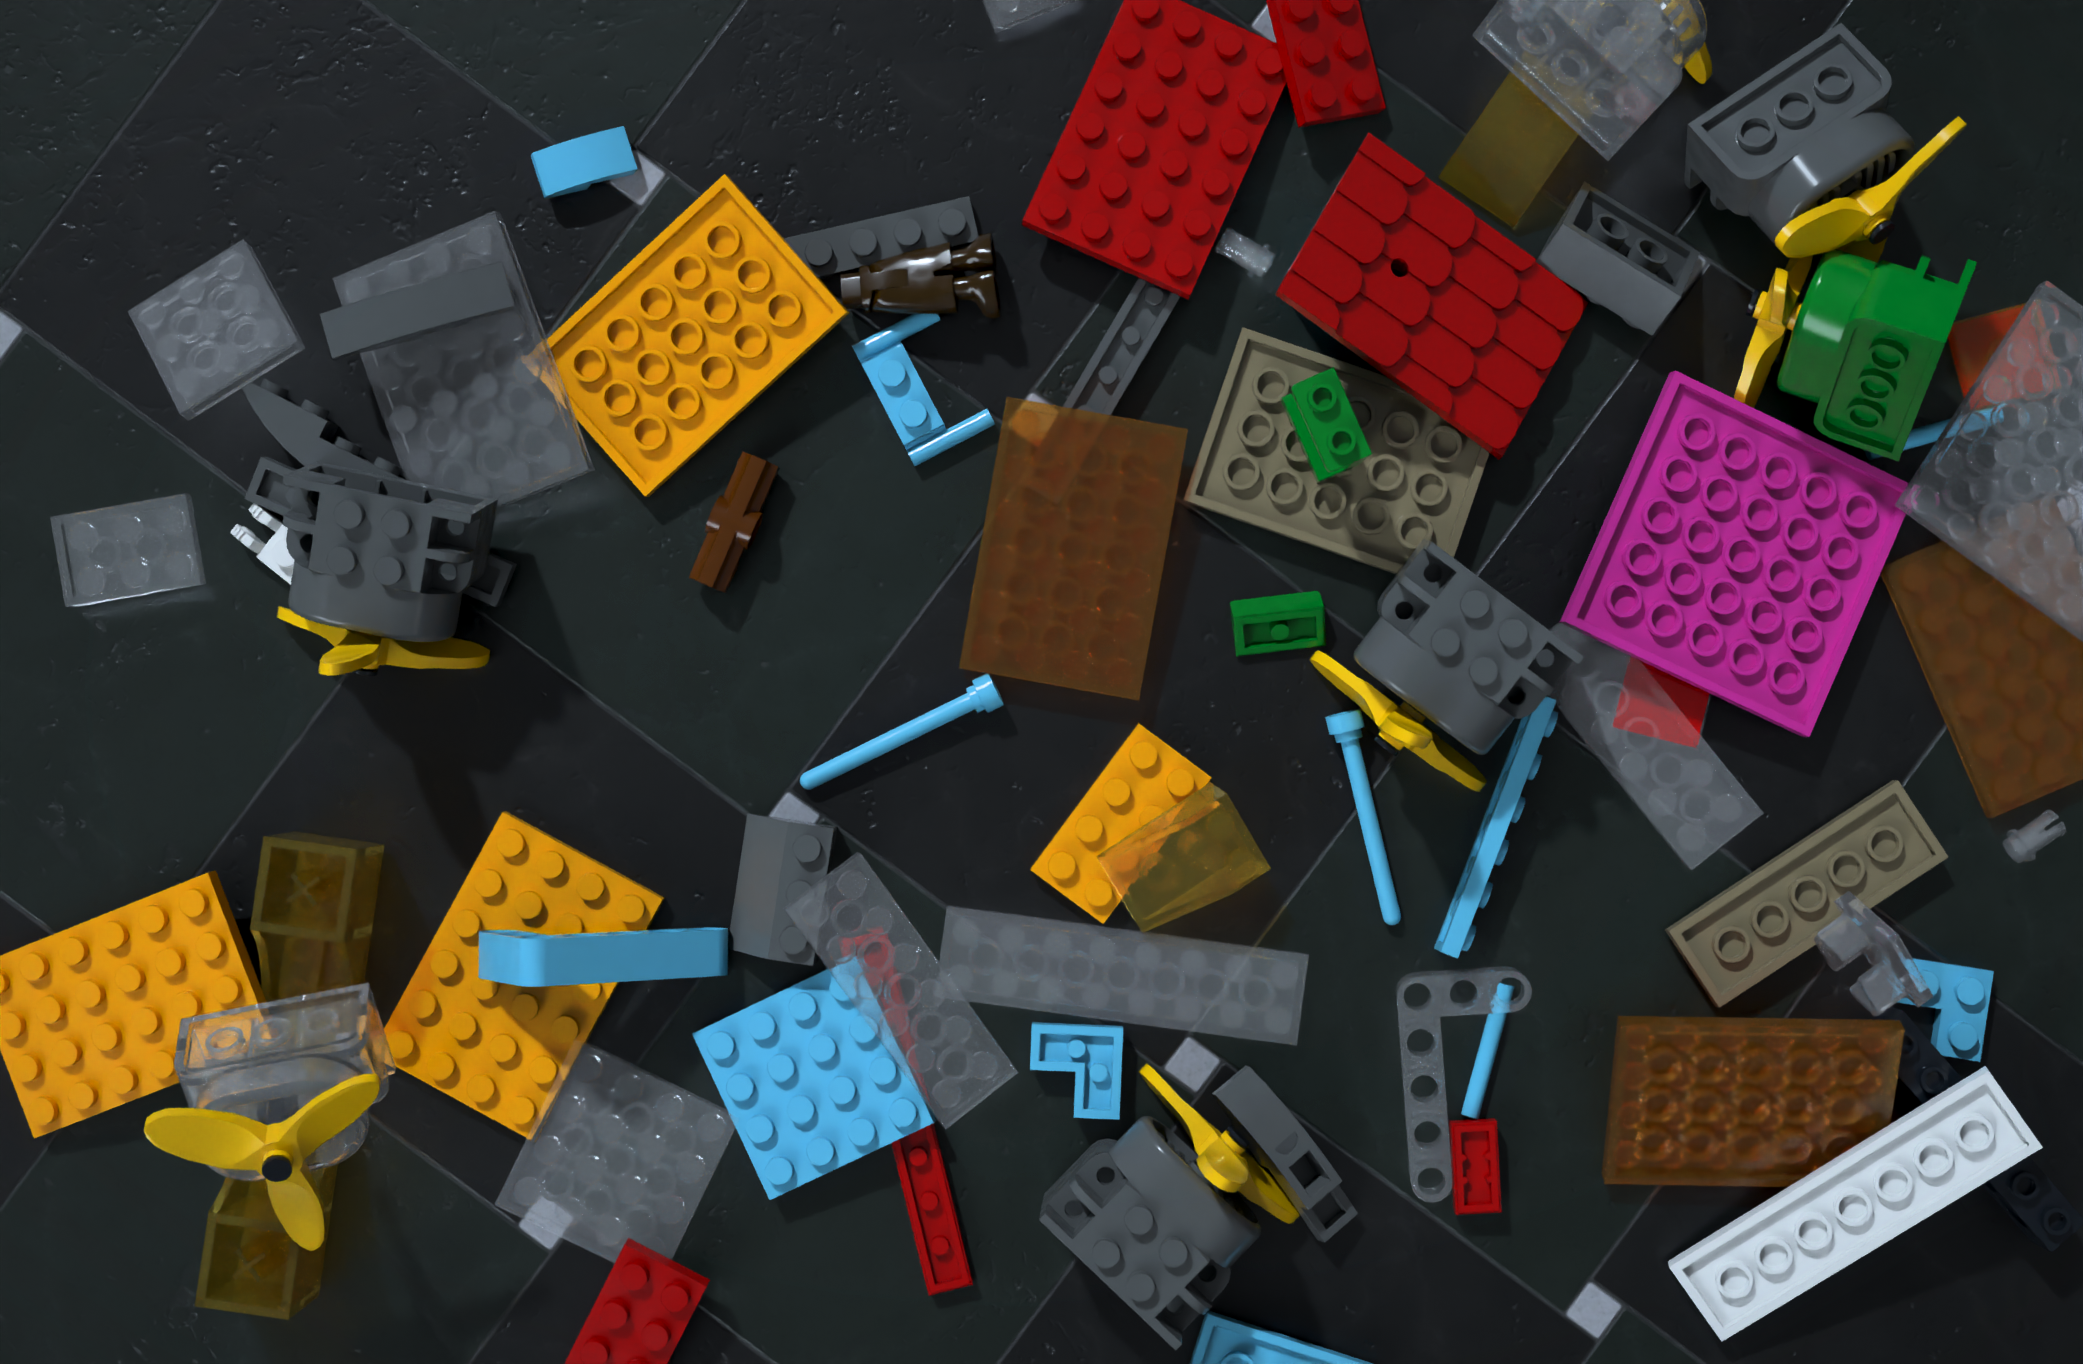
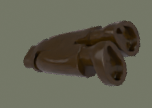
M991 233L980 234L968 247L953 251L950 242L917 249L879 260L870 264L869 267L867 265L860 266L857 273L841 274L842 304L846 310L863 308L865 313H870L873 310L874 312L897 314L959 313L958 300H969L978 305L985 317L989 319L1001 317V304L996 279L997 261L993 236ZM973 271L977 273L971 276L956 278V272Z

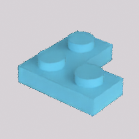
M1898 956L1891 1001L1935 1008L1931 1037L1933 1046L1942 1056L1980 1062L1994 971Z
M1032 1022L1030 1070L1075 1072L1074 1118L1120 1120L1123 1026Z

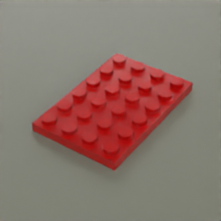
M1124 0L1023 217L1022 226L1189 300L1287 83L1277 43L1181 0Z

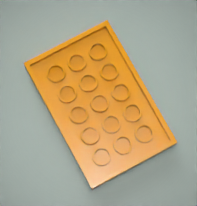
M724 174L532 352L525 361L645 497H650L841 322L849 312L730 177Z
M506 811L502 812L371 1053L530 1140L534 1139L619 982L525 987L478 978L479 931L520 930L556 935L648 930L665 898Z
M216 870L0 955V1051L34 1139L282 1043Z

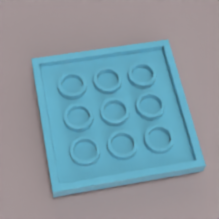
M859 955L849 958L692 1033L769 1200L936 1121Z

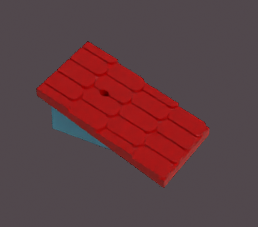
M1368 132L1275 295L1500 460L1580 320L1588 302L1576 290L1535 262L1536 259L1478 218L1468 206L1427 178L1425 172Z

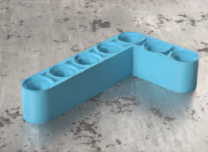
M703 927L556 935L520 930L479 931L478 978L516 986L543 987L728 975V928Z

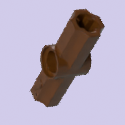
M742 452L724 496H719L710 513L705 528L707 535L689 578L721 592H727L738 569V564L744 550H749L758 533L763 519V512L761 511L780 469L778 466L754 455Z

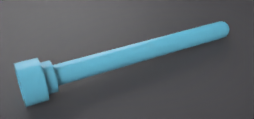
M988 672L972 680L973 685L966 688V694L803 773L800 777L801 786L804 789L811 790L976 709L977 713L985 709L989 713L1003 706V699L991 675Z
M1354 709L1325 717L1329 735H1334L1336 743L1341 742L1383 920L1388 925H1396L1401 920V913L1359 743V738L1363 737L1361 728L1365 727L1361 709Z

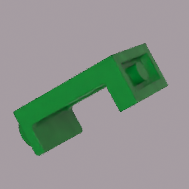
M1334 367L1294 384L1291 387L1292 393L1280 399L1317 483L1359 465L1372 455Z

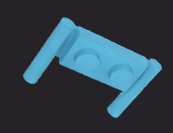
M912 314L852 346L914 466L995 425L988 409H985L946 429L901 343L902 340L940 321L938 314Z

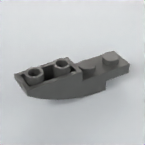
M265 378L261 385L245 380L241 388L252 409L281 446L304 466L318 461L403 479L399 477L403 468L377 456L374 463L358 456L362 450L358 445L339 436H336L332 443L331 441L339 425L326 419L330 412L329 410L307 399H304L302 405L299 406L285 399L289 390Z
M1245 1065L1212 1093L1233 1126L1249 1141L1250 1146L1248 1148L1259 1164L1270 1170L1317 1240L1325 1243L1358 1214L1339 1186L1342 1180L1298 1120L1250 1066Z

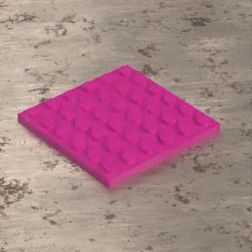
M1678 371L1670 372L1559 623L1801 737H1810L1918 487Z

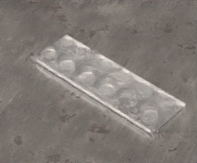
M1559 622L1549 630L1579 652L1584 658L1579 665L1575 662L1571 663L1553 688L1555 690L1548 697L1557 700L1555 706L1689 870L1692 871L1763 814L1762 810L1640 660Z
M856 852L783 908L943 1128H949L1018 1073L861 853Z

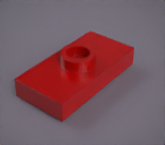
M1496 1119L1449 1121L1454 1213L1456 1215L1502 1213Z

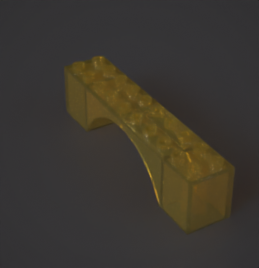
M295 831L263 836L250 931L254 936L259 954L261 990L282 1043L257 1052L253 1082L245 1117L266 1125L272 1124L274 1101L277 1099L278 1084L282 1080H289L293 1084L292 1101L294 1115L321 1093L351 1078L385 844ZM343 1130L323 1143L305 1159L319 1190L325 1214L324 1241L315 1251L302 1248L288 1235L274 1211L268 1194L266 1178L263 1175L259 1174L256 1170H228L219 1194L208 1212L195 1307L289 1320L319 1296Z

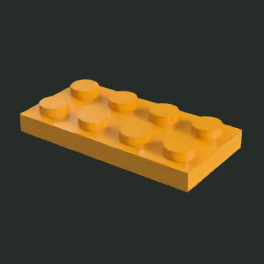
M1138 723L1030 870L1104 924L1212 777Z

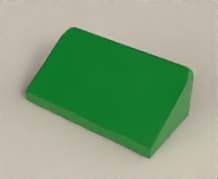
M1319 591L1242 599L1230 602L1236 656L1326 646L1324 604Z

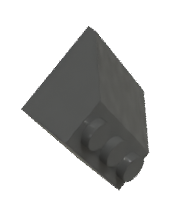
M1584 181L1546 241L1536 262L1560 280L1582 292L1590 302L1603 305L1621 316L1629 326L1642 329L1652 336L1682 297L1700 252Z
M747 813L728 938V949L769 960L814 966L818 962L838 826Z

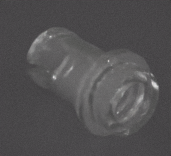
M1231 227L1226 229L1215 248L1216 253L1224 255L1249 271L1248 276L1251 278L1254 275L1263 278L1276 257V254L1269 251L1270 245L1265 244L1262 247L1249 238L1237 233Z
M2046 810L2042 815L2020 830L2011 829L2008 831L2007 838L2003 840V846L2008 855L2017 863H2021L2024 860L2031 862L2035 859L2037 851L2066 834L2064 823L2060 822L2045 831L2044 828L2059 818L2053 811Z

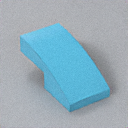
M624 126L571 139L531 154L544 199L586 190L593 183L633 175L637 171V165Z

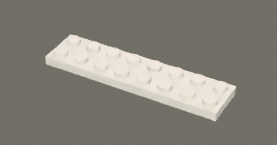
M1984 1066L1670 1259L1668 1265L1722 1342L2043 1147L1990 1071Z

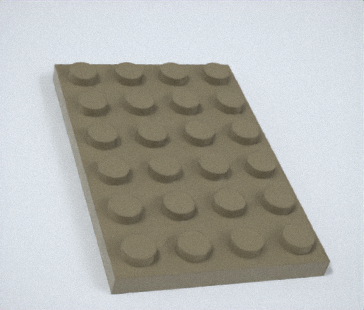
M1242 327L1183 502L1397 574L1423 539L1433 542L1454 558L1489 452L1386 376ZM1334 367L1372 455L1359 465L1317 483L1280 399L1292 393L1291 387L1294 384Z

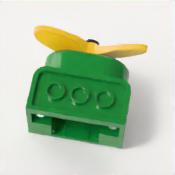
M1835 249L1824 253L1821 257L1801 304L1798 303V299L1809 273L1813 255L1802 258H1790L1785 270L1776 268L1768 292L1762 291L1761 295H1759L1760 290L1755 289L1750 300L1746 315L1751 317L1753 313V318L1758 319L1744 358L1743 370L1734 399L1752 408L1755 407L1771 366L1779 354L1787 329L1792 330L1777 379L1778 388L1783 392L1818 403L1814 415V425L1823 435L1899 462L1977 262L1970 259L1967 260L1959 283L1956 284L1926 274L1931 258L1924 255L1921 256L1916 270L1885 260H1881L1877 264L1875 261Z

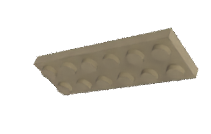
M1892 780L1665 929V931L1714 1006L1720 1008L1947 859L1948 855L1900 782Z

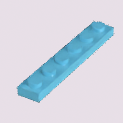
M1546 696L1535 711L1529 716L1523 717L1520 721L1434 949L1458 959L1461 950L1467 952L1473 942L1476 926L1471 923L1477 908L1483 909L1489 900L1493 883L1488 882L1494 864L1497 866L1501 865L1507 853L1509 840L1504 839L1510 822L1516 823L1523 811L1525 798L1520 795L1526 779L1532 781L1539 769L1542 755L1537 754V750L1542 737L1548 738L1555 727L1558 712L1553 711L1557 700Z

